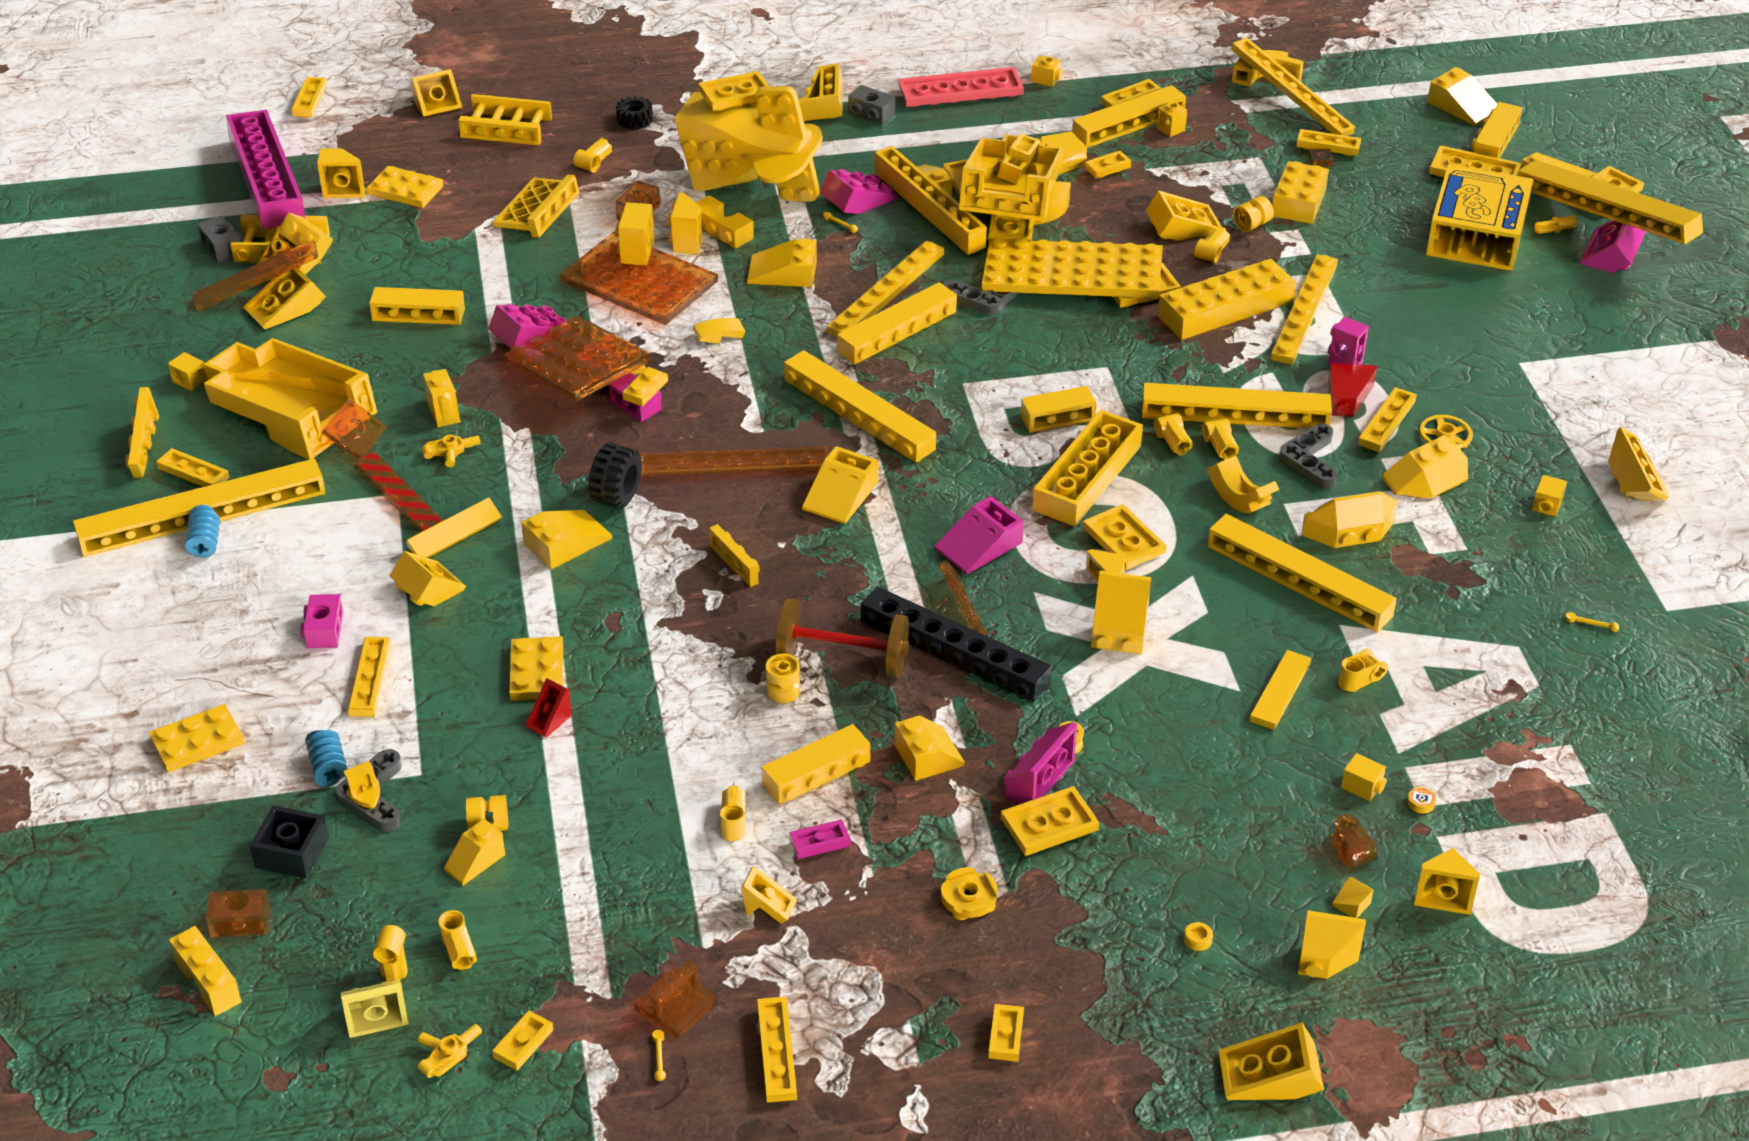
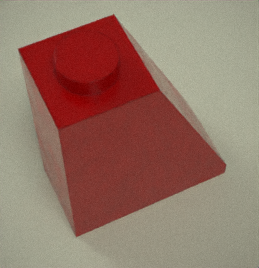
M1330 363L1328 391L1331 394V416H1355L1374 387L1377 365Z

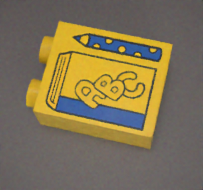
M1448 164L1432 219L1426 255L1513 271L1533 179Z

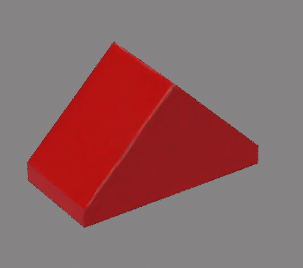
M546 678L525 726L544 737L550 736L572 716L569 689Z

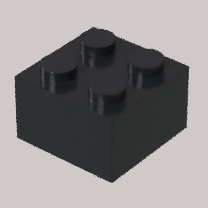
M272 805L250 844L254 867L307 879L329 839L325 816Z

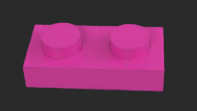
M842 819L789 832L790 842L797 859L851 846V838Z

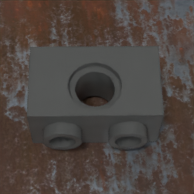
M860 85L848 95V113L883 125L895 114V96Z
M222 215L197 223L201 242L217 262L233 257L231 242H243L240 234L235 233L230 222L227 223Z

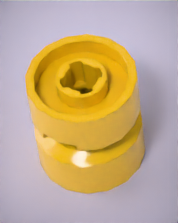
M1257 196L1248 202L1236 206L1233 210L1234 222L1243 232L1251 231L1271 221L1274 216L1272 204L1264 196Z
M777 654L767 660V695L774 702L789 703L798 698L800 694V665L797 658L792 655Z
M506 795L490 796L486 801L483 797L466 798L467 828L470 829L482 819H485L500 831L508 830ZM487 811L493 812V816L487 817Z

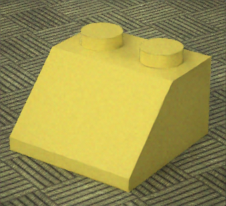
M400 979L341 992L350 1038L409 1025Z

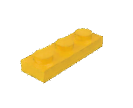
M306 77L292 107L293 116H300L302 118L313 117L327 86L326 78Z
M1147 79L1101 96V104L1108 108L1157 91L1161 87Z
M1300 129L1296 147L1306 150H1326L1330 153H1340L1346 156H1358L1361 138Z
M173 448L156 461L158 469L202 487L225 482L229 479L228 470Z
M718 524L710 527V546L749 587L759 584L758 572L760 568L757 561L751 559L744 548L738 545L727 531L725 532Z

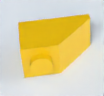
M482 819L462 834L444 867L445 872L462 886L505 856L502 832L487 820Z

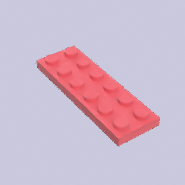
M1015 67L898 79V86L906 107L1024 95V87Z

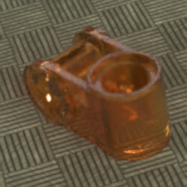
M1350 814L1338 816L1335 820L1336 831L1331 835V843L1341 855L1345 865L1348 868H1353L1377 860V846L1366 833L1359 820Z

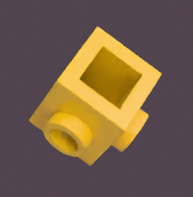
M1038 55L1031 67V82L1053 87L1062 77L1061 60L1050 56Z

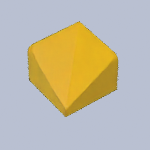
M1349 877L1334 899L1332 906L1350 917L1358 918L1371 904L1374 889L1353 877Z

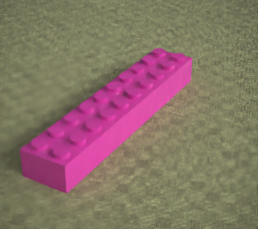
M267 109L226 115L228 136L262 229H275L281 226L288 213L305 218L303 198Z

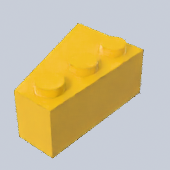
M839 63L819 66L811 79L812 84L805 89V96L799 99L803 121L825 118L834 119L843 116V81Z

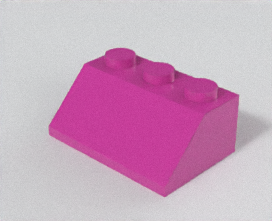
M1611 220L1595 229L1580 262L1582 265L1612 273L1620 269L1626 270L1632 265V261L1638 252L1637 250L1643 241L1646 231Z
M1071 722L1049 729L1041 738L1039 737L1035 740L1032 749L1027 754L1021 756L1018 765L1006 773L1003 780L1005 785L1004 797L1018 804H1023L1043 797L1048 793L1075 760L1076 723Z

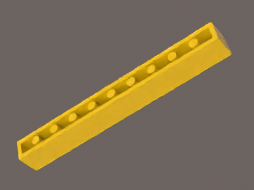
M1534 160L1518 170L1520 177L1533 179L1531 193L1682 244H1687L1703 233L1701 213L1539 160Z
M314 458L74 520L73 523L83 557L186 531L189 513L191 509L198 505L212 507L220 517V521L323 495L325 494L321 471Z

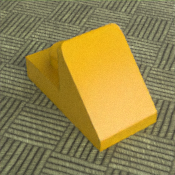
M755 866L751 867L741 887L745 910L748 915L760 907L780 924L788 920L797 901L794 896Z

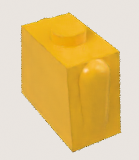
M1072 131L1040 137V139H1046L1045 146L1064 148L1062 167L1058 175L1085 166L1087 147Z
M446 369L423 374L426 402L437 428L460 423L456 392Z

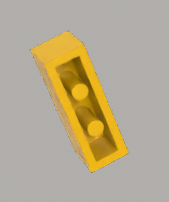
M1088 386L1021 398L1020 416L1029 433L1090 422L1096 415L1097 402Z

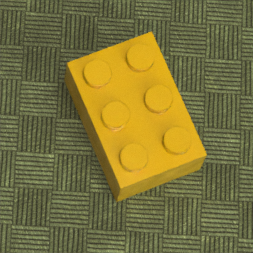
M1288 161L1274 193L1272 205L1274 217L1313 224L1326 192L1329 169Z

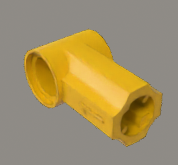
M601 138L586 151L579 149L574 155L573 164L577 168L595 173L599 169L601 161L612 152V146L606 139Z
M1218 227L1213 229L1205 240L1200 239L1195 247L1194 256L1216 264L1221 256L1222 249L1230 240V234L1226 231V228Z
M1179 413L1154 419V430L1157 437L1164 438L1173 453L1181 456L1192 449L1193 442L1184 430L1183 420Z
M1227 418L1203 422V438L1205 442L1212 443L1220 458H1223L1225 461L1238 454L1239 447L1231 435V425Z
M728 786L726 790L722 791L720 831L721 836L727 841H738L745 835L746 792L740 789L739 786Z
M456 910L446 911L439 918L441 940L446 947L452 967L461 971L471 968L477 962V957L465 926L464 916Z
M386 925L381 928L372 954L379 962L381 975L386 978V982L405 978L408 971L403 947L406 934L401 928L394 925Z

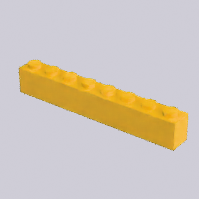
M893 146L875 151L874 173L893 187V190L966 254L969 255L986 248L987 227L969 211L959 210V203Z
M803 350L784 362L785 381L915 463L936 450V431Z
M1144 383L1142 418L1155 419L1179 413L1183 421L1206 422L1227 418L1230 424L1309 429L1321 423L1330 425L1332 413L1331 394Z
M1225 514L1209 530L1208 548L1377 633L1394 615L1397 598L1228 514Z

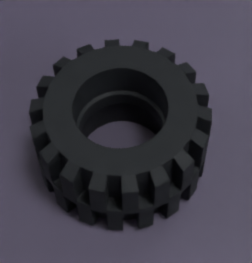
M606 443L600 448L593 460L589 473V494L593 501L618 508H624L629 504L636 493L641 477L642 466L639 451L613 443Z

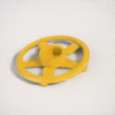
M1450 415L1431 416L1425 419L1419 428L1420 436L1426 443L1432 441L1426 434L1438 436V438L1445 435L1452 439L1460 449L1467 448L1473 437L1472 430L1465 421ZM1434 419L1437 420V429L1424 428L1427 422ZM1444 419H1451L1462 425L1455 427L1451 423L1444 422ZM1468 430L1469 435L1465 441L1456 436L1457 433Z

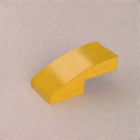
M737 318L712 319L693 326V330L701 342L720 344L722 336L743 339L745 330Z

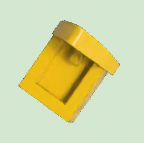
M370 761L343 771L348 786V797L362 807L374 809L380 797V785L375 777Z

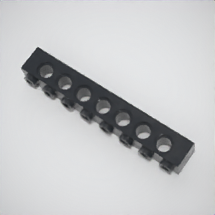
M877 586L861 602V622L867 626L889 635L895 615L908 616V641L910 646H914L932 656L966 670L1020 697L1035 702L1050 685L1051 665Z

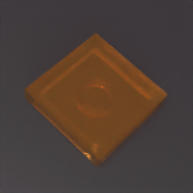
M348 398L324 428L322 434L361 461L363 459L361 457L366 455L387 426Z

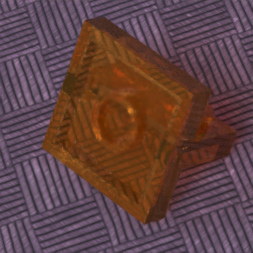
M688 960L682 967L677 969L672 967L634 1002V1010L676 1039H679L717 1004V996L699 984L698 965Z

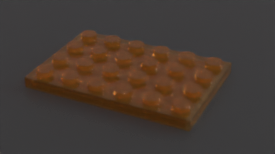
M612 232L560 273V281L664 325H667L718 282L717 273L653 247L647 265L621 264L620 255H617L619 237H616L615 232Z
M580 316L570 317L567 319V322L549 328L548 333L542 336H534L525 345L514 346L509 352L503 354L506 363L575 402L652 361L649 352Z

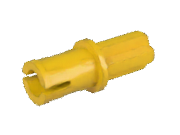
M1575 215L1562 218L1555 216L1551 220L1535 223L1534 227L1536 234L1549 232L1557 234L1563 230L1575 229L1578 223Z

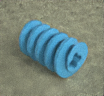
M198 505L191 509L189 513L184 547L188 553L194 556L205 558L212 556L216 552L220 517L212 507Z
M315 730L307 734L305 742L315 782L321 787L335 785L345 776L343 771L348 769L339 734L332 730Z

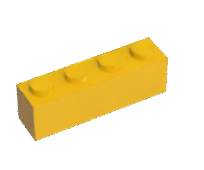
M1498 102L1495 109L1491 108L1489 117L1484 121L1483 128H1480L1478 131L1477 139L1474 138L1472 141L1471 150L1473 153L1500 158L1519 126L1522 107Z
M375 287L369 303L372 321L460 325L465 311L463 291Z
M851 724L763 765L762 785L779 805L788 800H793L807 791L816 789L826 782L839 778L843 774L869 763L870 742L854 724Z

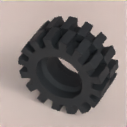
M629 96L627 100L621 99V102L618 101L616 105L618 124L622 125L623 128L628 126V129L633 127L639 129V127L645 128V125L649 126L650 122H653L652 102L641 96L640 98H637V96L631 98Z

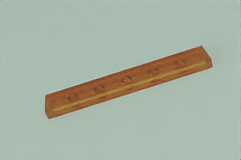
M313 239L194 292V306L198 311H201L317 259L316 243Z

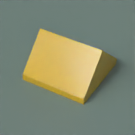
M1451 848L1422 864L1414 905L1471 915L1480 873L1454 848Z

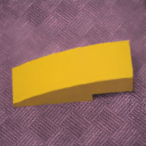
M1021 133L1010 147L997 177L1017 185L1029 166L1040 141Z

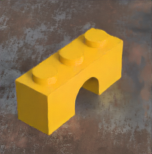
M710 195L696 202L701 206V227L705 232L734 249L754 239L753 220L739 212L732 216L724 217V203Z
M196 926L169 939L175 963L187 979L194 978L201 998L214 1016L241 1003L236 979Z

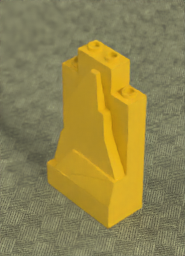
M1005 134L1002 140L981 137L963 167L959 210L1044 221L1048 211L1049 194L1062 167L1064 148L1045 146L1046 139L1034 138L1039 140L1040 144L1025 173L1016 185L997 176L1003 160L1009 153L1010 147L1019 136Z
M271 338L256 349L236 342L203 364L208 379L204 385L210 403L264 424L271 440L290 452L309 460L377 413L367 373Z

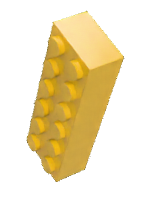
M1272 259L1264 260L1160 294L1158 317L1183 340L1292 304L1296 281Z
M1100 409L1034 487L1032 510L1076 527L1141 447L1143 425Z

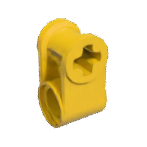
M1368 648L1363 649L1342 661L1338 686L1348 692L1357 691L1370 683L1382 679L1387 673L1388 665L1384 661L1380 662L1373 656L1372 650Z

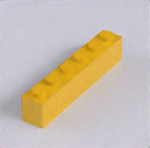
M1171 85L1073 119L1072 132L1089 148L1157 124L1159 107L1174 101L1185 108L1186 96Z
M938 282L838 333L837 352L855 365L956 312L957 294Z

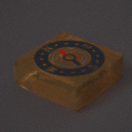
M1330 149L1309 150L1312 166H1333L1334 159Z

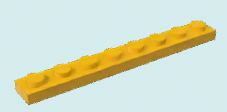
M1244 38L1232 44L1231 50L1332 134L1344 136L1354 134L1356 127L1251 40Z
M925 241L828 324L827 334L837 337L838 333L874 316L944 255V247Z
M1316 255L1271 353L1272 361L1293 365L1337 267L1338 259L1327 255Z

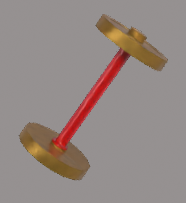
M790 598L785 600L776 631V655L789 654L793 656L798 637L887 650L886 678L899 679L909 648L908 616L896 614L892 622L889 639L883 640L800 627V601Z

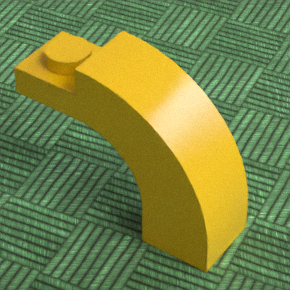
M1263 50L1299 81L1301 80L1304 61L1288 57V52ZM1239 58L1233 66L1232 82L1251 87L1255 80L1263 77L1242 58Z
M1055 181L1049 194L1047 216L1044 221L1034 220V225L1051 222L1066 212L1070 201L1071 183Z
M1237 456L1206 469L1213 486L1221 498L1233 509L1242 513H1251L1271 504L1269 500L1272 499L1271 493L1279 490L1276 481L1264 486L1254 485L1244 474Z

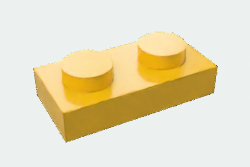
M1121 151L1085 162V169L1096 179L1131 168V160Z
M647 367L622 392L623 399L644 406L667 383V373Z
M995 1004L988 1059L1018 1062L1024 1007Z
M528 1011L492 1050L493 1058L518 1071L551 1034L553 1023Z

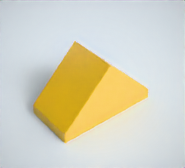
M1090 549L1087 551L1086 570L1097 582L1100 571L1124 574L1126 556Z

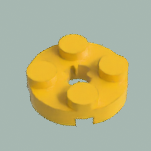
M960 868L950 872L946 876V881L942 883V903L948 911L953 913V917L957 920L980 917L994 911L996 907L997 884L994 878L986 872L983 875L977 873L976 868ZM965 890H969L971 893L976 892L974 895L964 894Z

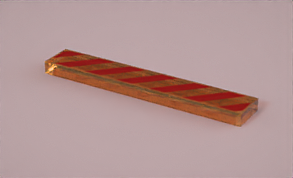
M375 451L353 460L354 467L419 533L444 521Z

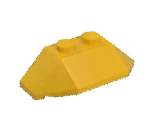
M1620 427L1616 432L1608 460L1613 470L1611 473L1620 484V491L1625 496H1632L1640 501L1667 500L1670 495L1652 460L1642 447L1638 436Z
M1443 435L1408 452L1383 473L1381 478L1395 495L1403 496L1405 494L1412 497L1432 499L1468 480V458L1452 439Z
M1381 491L1334 498L1319 506L1313 512L1304 514L1301 533L1304 537L1333 548L1381 541L1395 521L1398 502Z

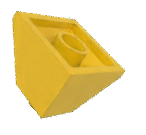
M1307 910L1298 974L1328 979L1358 962L1366 919Z

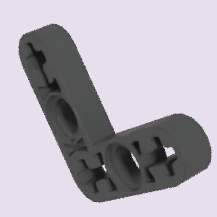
M958 281L944 283L945 287L957 294L956 303L988 315L999 313L1018 294L994 292V290L985 292Z
M1316 424L1281 446L1279 459L1284 465L1320 488L1331 489L1336 485L1337 471L1313 455L1332 442L1333 428L1330 425ZM1301 443H1308V444H1311V446H1305V445H1302ZM1308 464L1312 465L1313 467H1305L1303 465Z
M393 749L383 750L369 760L380 786L397 774L402 767L400 754ZM346 779L337 786L338 801L343 807L382 832H392L398 829L401 819L399 809L379 797L374 809H363L362 806L356 804L348 797Z

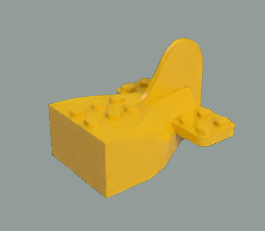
M762 86L754 95L755 102L745 104L744 106H733L724 110L714 111L700 92H693L674 117L694 191L733 186L759 179L765 183H776L779 196L784 200L813 202L818 198L820 188L813 156L822 143V132L814 124H804L798 96L792 87Z

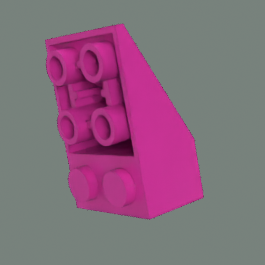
M843 169L838 171L829 170L820 191L822 195L843 212L861 214L899 198V195L893 191V187L881 182L879 176L871 173L864 175L857 171L849 173Z
M513 304L496 305L488 327L495 336L515 351H532L574 330L566 323V319L554 313V309L544 305L541 307H533L531 305L516 306Z
M990 496L973 505L935 545L934 549L965 574H969L1022 544L1024 521Z

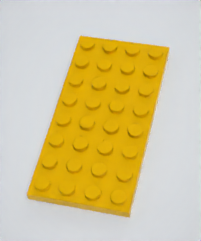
M997 238L989 242L982 290L985 292L994 290V292L1159 298L1163 245L1152 243L1147 245H1136L1134 243L1113 244L1111 242L1091 243L1089 241L1080 243L1066 240L1060 242L1047 240L1027 241L1025 239L1006 241L1003 238Z

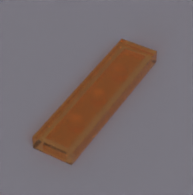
M944 560L938 566L968 627L989 637L958 573L948 561Z

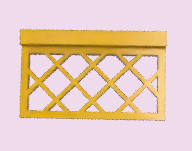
M567 175L563 180L533 178L492 221L493 226L528 230L531 232L532 237L539 238L578 196L579 189L575 175Z

